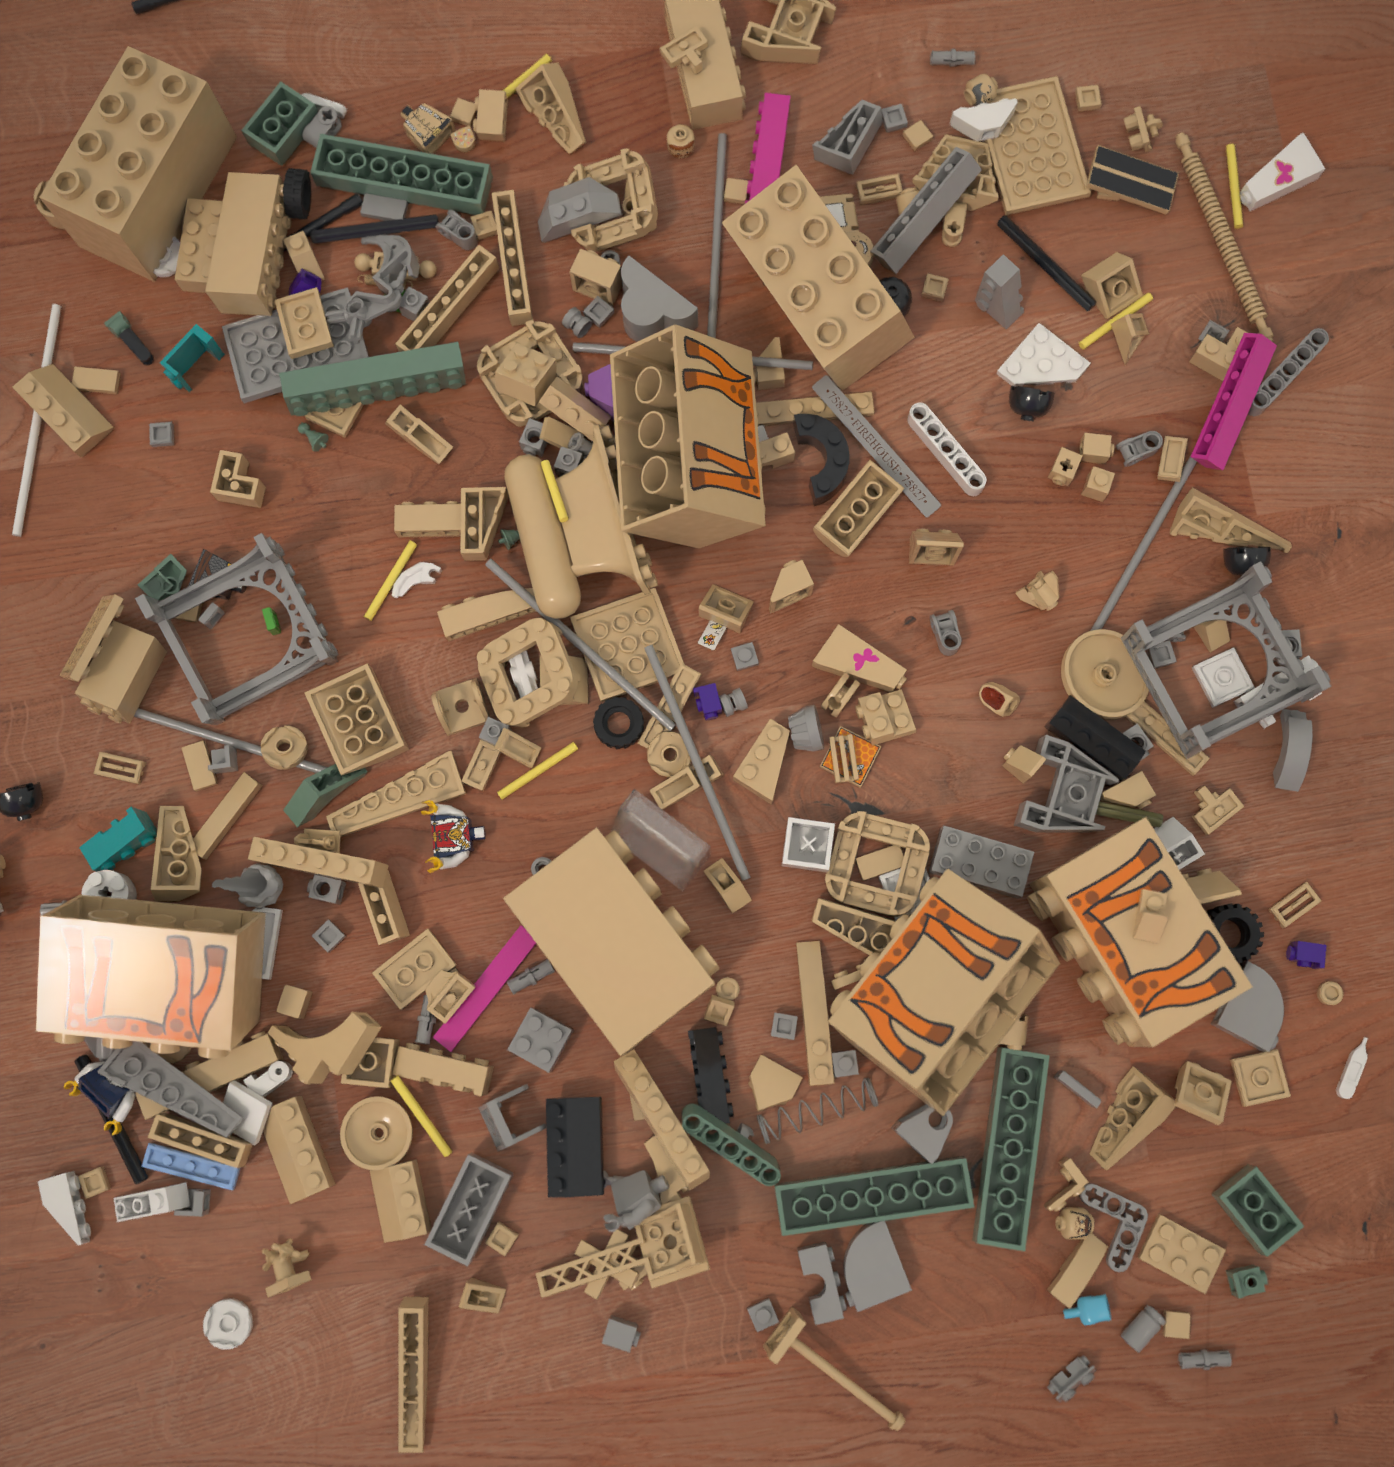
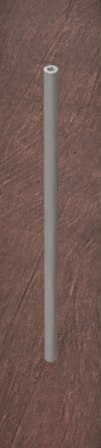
M724 133L718 135L707 336L716 338L726 160L727 135Z
M573 343V351L600 354H612L626 347ZM752 356L753 366L813 370V361Z
M1191 455L1182 469L1180 482L1174 483L1090 631L1102 629L1196 465L1197 461L1192 459Z
M489 559L486 562L485 566L544 619L558 626L564 637L669 731L674 729L676 724L563 622L541 613L535 597L495 561Z
M649 645L644 649L741 880H747L751 878L655 649L653 645Z
M139 708L134 715L137 718L224 745H231L234 748L262 756L261 746ZM303 760L296 766L314 773L328 768Z

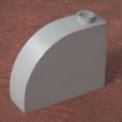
M1249 961L1240 962L1239 966L1251 983L1252 988L1219 1007L1211 1025L1262 1052H1270V1049L1273 1050L1278 1043L1279 1037L1277 1035L1283 1022L1284 1004L1282 995L1277 984L1267 972Z
M886 1222L868 1223L859 1229L847 1246L843 1262L844 1277L849 1290L845 1295L850 1307L855 1306L857 1312L912 1291Z

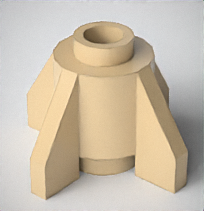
M1040 571L1027 586L1016 591V595L1021 601L1040 610L1046 609L1049 611L1058 604V577L1053 571L1046 575Z

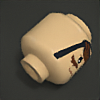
M1066 1207L1056 1217V1228L1065 1239L1083 1240L1087 1239L1090 1233L1093 1232L1094 1220L1085 1208Z

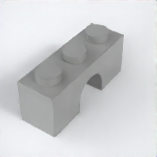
M824 1241L797 1248L803 1275L818 1274L824 1279L823 1290L817 1295L809 1296L815 1325L843 1319L842 1311L847 1309L843 1295L839 1296L837 1286H841L838 1272H833L831 1262L835 1261L832 1247H827Z

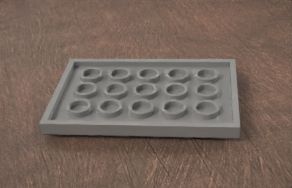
M348 287L320 296L325 315L326 312L345 308L347 300L351 297ZM277 309L272 311V316L257 315L222 326L243 403L282 392L279 376L281 372L369 357L363 334L359 344H355L354 341H348L350 325L347 321L328 324L334 347L291 359L288 354Z

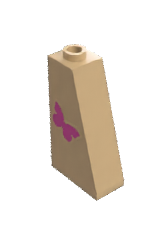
M839 624L812 663V666L838 676L847 673L850 675L848 679L857 680L860 683L888 692H893L895 688L900 690L907 679L904 676L907 669Z

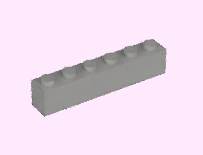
M955 147L870 252L883 267L897 274L938 222L946 215L948 210L982 170L969 152Z

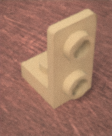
M1064 1157L1058 1163L1062 1167L1060 1172L1068 1182L1071 1180L1073 1182L1043 1205L1048 1211L1054 1210L1056 1212L1066 1205L1065 1200L1071 1195L1076 1197L1085 1190L1084 1185L1088 1183L1071 1158Z

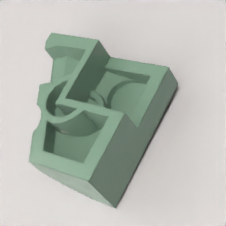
M170 554L138 586L148 596L162 601L180 591L187 570Z

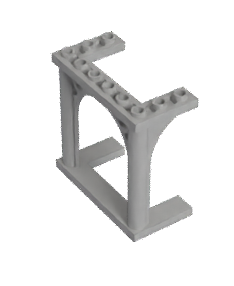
M263 533L254 537L257 544L246 556L162 601L145 594L135 598L145 618L158 623L198 698L192 701L191 704L201 722L205 724L219 725L225 721L224 717L325 664L331 666L338 662L336 656L339 653L334 644L325 638L328 633L322 623H317L314 617L317 615L315 608L311 603L307 604L304 596L307 594L301 583L296 584L293 578L296 573L291 564H286L282 558L285 553L281 545L273 540L271 536L267 537ZM273 569L276 573V579L271 585H266L264 583V575L268 570ZM259 571L258 581H252L250 577L257 576L255 573ZM282 580L281 587L282 589L285 588L284 592L279 593L277 590V586L280 584ZM253 586L271 592L284 604L292 623V639L286 655L269 671L213 699L171 619L232 588ZM291 604L295 605L294 610H290L289 607ZM300 623H304V625H302L303 628L309 630V632H300L298 629V625ZM302 636L309 637L312 647L308 649L301 648L297 644V639ZM295 650L304 654L302 657L298 655L295 659L292 656Z
M1262 562L1252 565L1233 585L1147 627L1144 621L1140 620L1134 623L1121 637L1125 648L1186 760L1207 749L1212 744L1299 701L1303 703L1331 687L1329 683L1330 677L1325 670L1321 669L1320 665L1304 673V665L1299 658L1295 657L1292 651V643L1281 632L1282 627L1278 619L1272 616L1269 602L1266 598H1262L1260 592L1272 583L1271 572L1266 566H1263ZM1242 604H1246L1249 608V615L1246 619H1240L1237 613L1239 606ZM1232 605L1231 615H1226L1224 610H1230L1229 606ZM1253 618H1255V623L1258 624V627H1254L1251 624ZM1223 620L1239 624L1257 638L1264 650L1267 661V673L1264 684L1258 694L1247 704L1202 726L1199 724L1188 730L1145 651L1207 621ZM1265 639L1267 640V642L1269 643V645H1266V644L1264 643V640H1265ZM1277 658V662L1281 666H1275L1273 663V659ZM1274 672H1282L1288 677V682L1285 684L1278 683L1273 679L1272 674ZM1270 685L1275 688L1272 693L1268 692V686Z

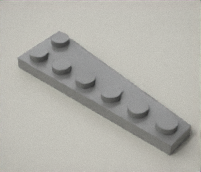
M133 1041V1045L130 1047L115 1049L97 1071L99 1074L226 1138H229L243 1120L240 1115L157 1053L152 1052L142 1042Z

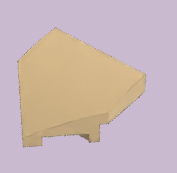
M760 1055L749 1076L750 1081L748 1083L756 1101L757 1111L786 1104L793 1098L803 1077Z

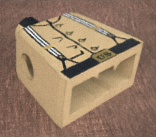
M421 104L416 110L406 106L401 112V116L406 120L403 124L405 132L421 152L434 154L450 137V133L455 131L453 120L427 104Z

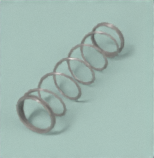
M864 1078L862 1081L863 1108L861 1107V1105L859 1104L851 1090L845 1085L842 1086V1116L833 1104V1102L831 1101V1099L828 1097V1095L825 1093H821V1123L818 1121V1119L816 1118L808 1104L804 1100H800V1131L795 1126L794 1122L792 1121L788 1113L785 1111V1109L779 1107V1138L775 1135V1133L773 1132L765 1118L761 1114L757 1115V1119L765 1143L770 1144V1140L764 1122L769 1128L772 1135L775 1137V1139H781L780 1109L783 1110V1112L786 1114L795 1130L799 1133L802 1132L801 1102H803L806 1105V1107L808 1108L816 1122L820 1126H822V1095H825V1097L833 1106L836 1113L839 1115L840 1118L843 1119V1088H846L849 1091V1093L851 1094L859 1108L862 1111H865L864 1081L873 1106H878L879 1104L877 1096L870 1078Z

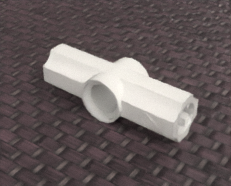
M527 650L510 659L511 676L515 687L518 688L520 698L538 689L536 683L537 676L532 661L529 660Z

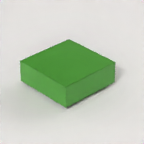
M270 607L262 609L267 630L273 636L280 634L282 631L276 612Z

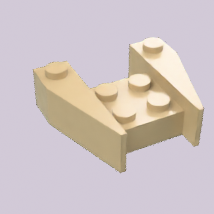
M766 0L778 5L771 26L768 28L749 21L742 39L740 54L759 61L817 64L821 47L812 44V40L820 20L832 24L836 7L827 0Z

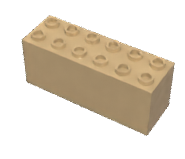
M664 0V16L670 41L695 26L699 28L708 40V47L700 51L701 57L699 58L703 63L702 71L695 74L689 67V64L686 66L682 63L677 65L692 130L742 120V111L745 110L744 85H740V68L735 66L736 53L734 46H730L731 32L730 28L725 25L727 19L725 8H721L720 5L722 0Z
M228 172L205 290L221 313L272 316L273 308L276 306V289L280 285L279 272L284 263L283 250L286 248L283 239L287 238V229L291 225L290 218L285 214L283 201L284 182L280 175Z

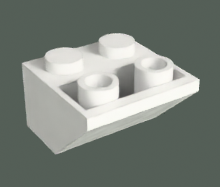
M1174 817L1163 822L1161 827L1153 828L1179 870L1205 855L1193 834Z

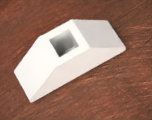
M1017 98L1011 100L1002 99L991 104L981 103L971 108H958L952 112L950 125L977 142L997 138L1013 116L1017 105Z

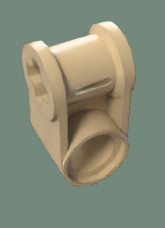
M954 203L946 215L943 216L942 241L946 246L955 247L961 242L967 204Z

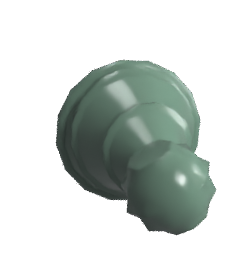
M301 422L298 425V431L301 434H306L314 452L319 451L322 447L326 448V443L329 439L328 434L310 430V426L306 422Z
M501 529L502 539L498 541L499 544L504 543L506 548L510 550L520 539L518 530Z

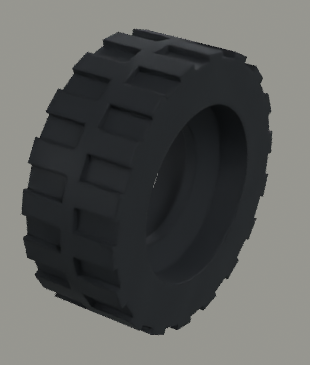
M288 168L283 188L285 214L292 219L306 220L309 216L312 196L309 172L304 169Z
M613 697V699H607L598 706L599 708L594 714L593 724L595 733L603 744L610 748L626 749L630 745L633 746L640 739L644 730V719L640 708L632 700L629 701L624 697ZM616 712H622L630 719V727L623 734L611 732L607 725L609 717Z

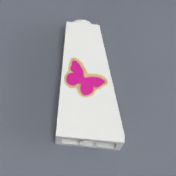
M1304 133L1296 137L1244 185L1240 192V198L1249 211H1253L1318 180L1325 167Z

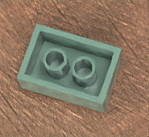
M280 81L241 131L249 145L283 166L303 141L302 133L305 127L317 115L318 110L313 102Z
M1247 1164L1211 1194L1257 1253L1268 1257L1304 1227L1257 1166Z

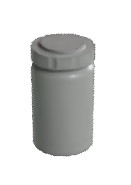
M1146 1305L1145 1310L1141 1311L1120 1334L1122 1339L1137 1353L1161 1329V1325L1164 1326L1166 1324L1164 1318L1149 1305Z

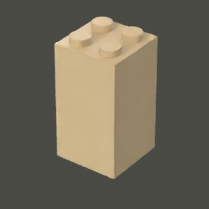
M113 620L111 624L113 628L107 638L104 637L100 644L102 648L98 656L91 661L89 665L91 668L86 678L81 680L75 694L81 699L80 703L87 706V710L97 715H100L101 712L109 715V719L117 723L122 721L131 723L167 651L156 637Z

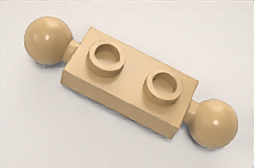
M375 252L374 259H371L367 254H359L355 258V266L360 271H368L372 268V274L375 275L381 269L384 254L383 252ZM426 260L419 264V273L424 278H432L436 274V265L432 261ZM407 269V272H406L407 275H406V278H405V279L416 280V278H413V277H411V276H408V269Z

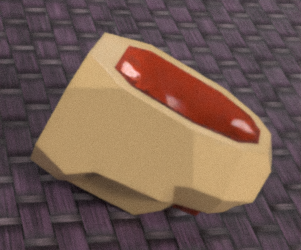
M994 682L983 684L979 691L982 703L1002 717L1010 716L1020 702V697L1015 692Z

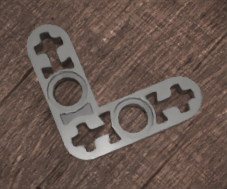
M1087 1183L1084 1185L1085 1190L1079 1194L1081 1201L1120 1219L1106 1254V1263L1112 1270L1124 1272L1131 1263L1147 1222V1211L1143 1206L1098 1185ZM1094 1188V1193L1103 1197L1102 1202L1094 1198L1088 1201V1196L1085 1195L1086 1191H1091ZM1111 1198L1118 1199L1120 1204L1118 1210L1114 1212L1107 1208V1202ZM1125 1206L1132 1211H1136L1138 1208L1141 1218H1136L1132 1221L1133 1216L1124 1212ZM1128 1230L1133 1234V1240L1130 1244H1123L1120 1238L1121 1234ZM1118 1244L1122 1248L1129 1250L1128 1253L1122 1251L1120 1258L1123 1260V1263L1117 1264L1115 1267V1262L1112 1258L1113 1256H1119L1121 1250L1116 1248Z

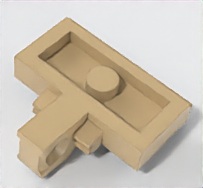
M695 26L662 46L660 53L671 68L680 63L684 66L689 64L692 71L697 74L703 70V63L699 57H701L700 51L708 47V40L699 28Z
M1202 786L1194 792L1200 801L1198 806L1201 810L1194 814L1192 818L1205 835H1209L1241 810L1244 805L1230 788L1218 795L1216 792L1211 794L1206 786Z

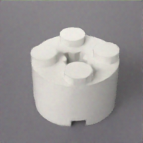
M111 870L91 873L83 885L81 894L107 897V893L112 892V898L132 900L137 898V891L131 879L122 873Z

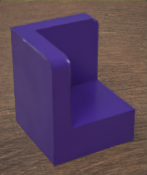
M302 268L289 286L288 296L313 288H317L320 293L321 278Z

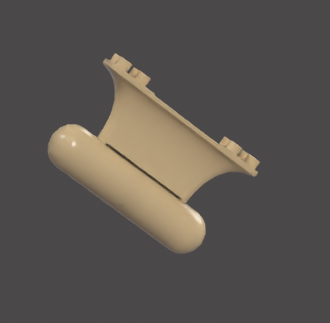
M599 424L594 425L593 445L588 456L575 469L555 479L568 516L566 522L559 521L541 466V459L530 454L521 455L511 460L505 468L504 479L536 603L541 613L554 619L566 618L575 613L581 602V592L577 581L579 576L597 572L623 574L634 580L645 595L651 593L650 588L658 586L656 576L650 568L652 566L649 553H646L644 545H636L633 534L621 531L616 441L609 425L602 428Z

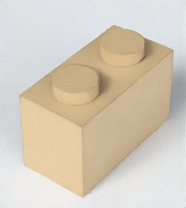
M479 89V97L475 98V110L478 111L477 119L474 118L473 130L477 133L479 140L505 142L508 97L505 91Z

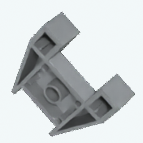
M1049 735L1041 737L1035 753L1046 758L1043 764L1056 768L1045 806L1027 800L1020 803L1014 826L1035 833H1080L1105 830L1106 826L1094 823V818L1104 784L1111 786L1118 783L1119 779L1069 742Z

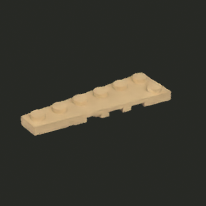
M448 751L415 771L412 770L398 780L392 781L383 788L371 792L360 800L354 801L326 816L330 830L341 831L340 837L429 807L427 804H422L423 801L431 800L435 804H439L465 795L466 792L461 782L453 752Z

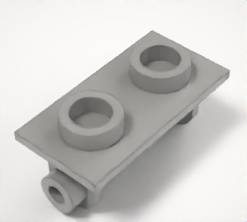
M1084 1355L1081 1358L1078 1356L1066 1367L1071 1374L1069 1378L1061 1371L1049 1381L1050 1384L1047 1388L1053 1395L1056 1392L1059 1394L1056 1397L1059 1403L1062 1400L1065 1402L1069 1401L1076 1394L1075 1389L1080 1384L1086 1386L1095 1378L1093 1375L1096 1372L1095 1367H1087L1090 1362Z

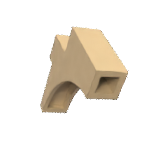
M351 1012L350 1016L340 1026L320 1037L307 1038L294 1032L288 1026L272 1025L268 1034L274 1039V1043L284 1048L289 1053V1058L296 1062L292 1070L299 1075V1080L310 1085L322 1084L330 1071L336 1075L352 1074L382 1026L367 1013Z

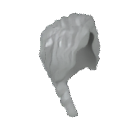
M256 863L243 869L240 877H226L223 880L216 879L212 883V887L236 891L240 896L238 898L239 902L247 907L262 909L266 905L276 902L283 890V881L281 876L276 873V869L269 865Z

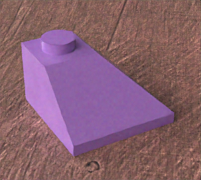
M611 364L588 375L589 383H585V395L590 396L591 402L611 416L610 420L614 422Z

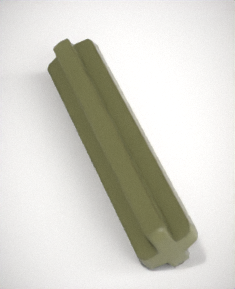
M1100 801L1096 811V815L1130 822H1137L1146 817L1151 826L1161 827L1163 823V815L1160 813Z

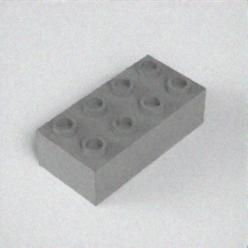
M943 826L939 831L928 873L942 876L949 869L975 887L1019 899L1023 897L1034 852Z
M474 1153L468 1154L424 1245L469 1266L480 1247L514 1173Z

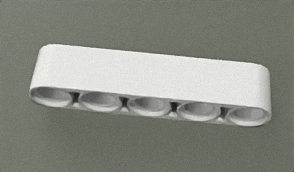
M914 404L907 418L909 426L969 496L979 495L987 481L985 474L926 404ZM920 413L924 418L917 419L913 414ZM935 430L938 435L931 436L927 431ZM947 446L952 452L946 453L941 447ZM962 463L966 469L960 470L955 464ZM970 480L978 481L980 486H972Z

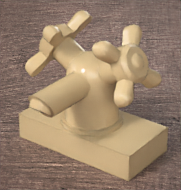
M288 1239L284 1244H272L271 1248L273 1250H262V1253L266 1255L265 1259L267 1261L262 1269L268 1271L271 1264H273L277 1280L275 1284L265 1288L268 1298L290 1291L311 1280L309 1270L299 1274L295 1273L293 1264L306 1260L309 1252L308 1249L300 1252L293 1250L292 1239Z

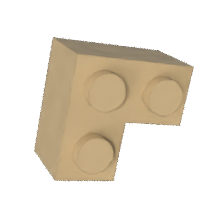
M1237 327L1226 344L1207 334L1189 362L1223 381L1241 338L1247 332Z
M220 450L210 493L218 501L261 508L266 487L260 479L246 476L249 462L243 454Z

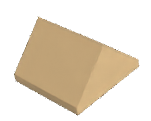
M712 585L699 606V616L723 625L737 633H741L754 601Z

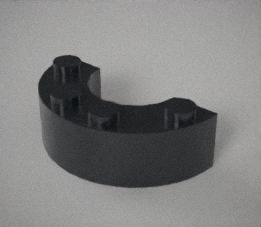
M796 414L793 419V427L798 445L807 444L815 447L822 453L825 460L824 468L819 474L810 477L809 489L815 507L834 497L844 484L850 460L849 447L842 432L829 420L813 414Z

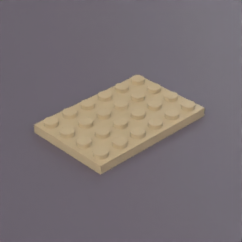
M1055 76L997 89L995 99L988 104L996 103L1002 99L1011 100L1017 98L1015 112L997 138L985 140V143H988L992 169L1005 215L1089 197L1091 190L1086 187V173L1058 77Z

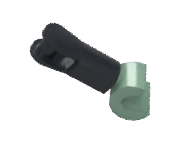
M121 311L104 323L117 338L120 337L144 365H151L154 362V356L131 330L130 322Z

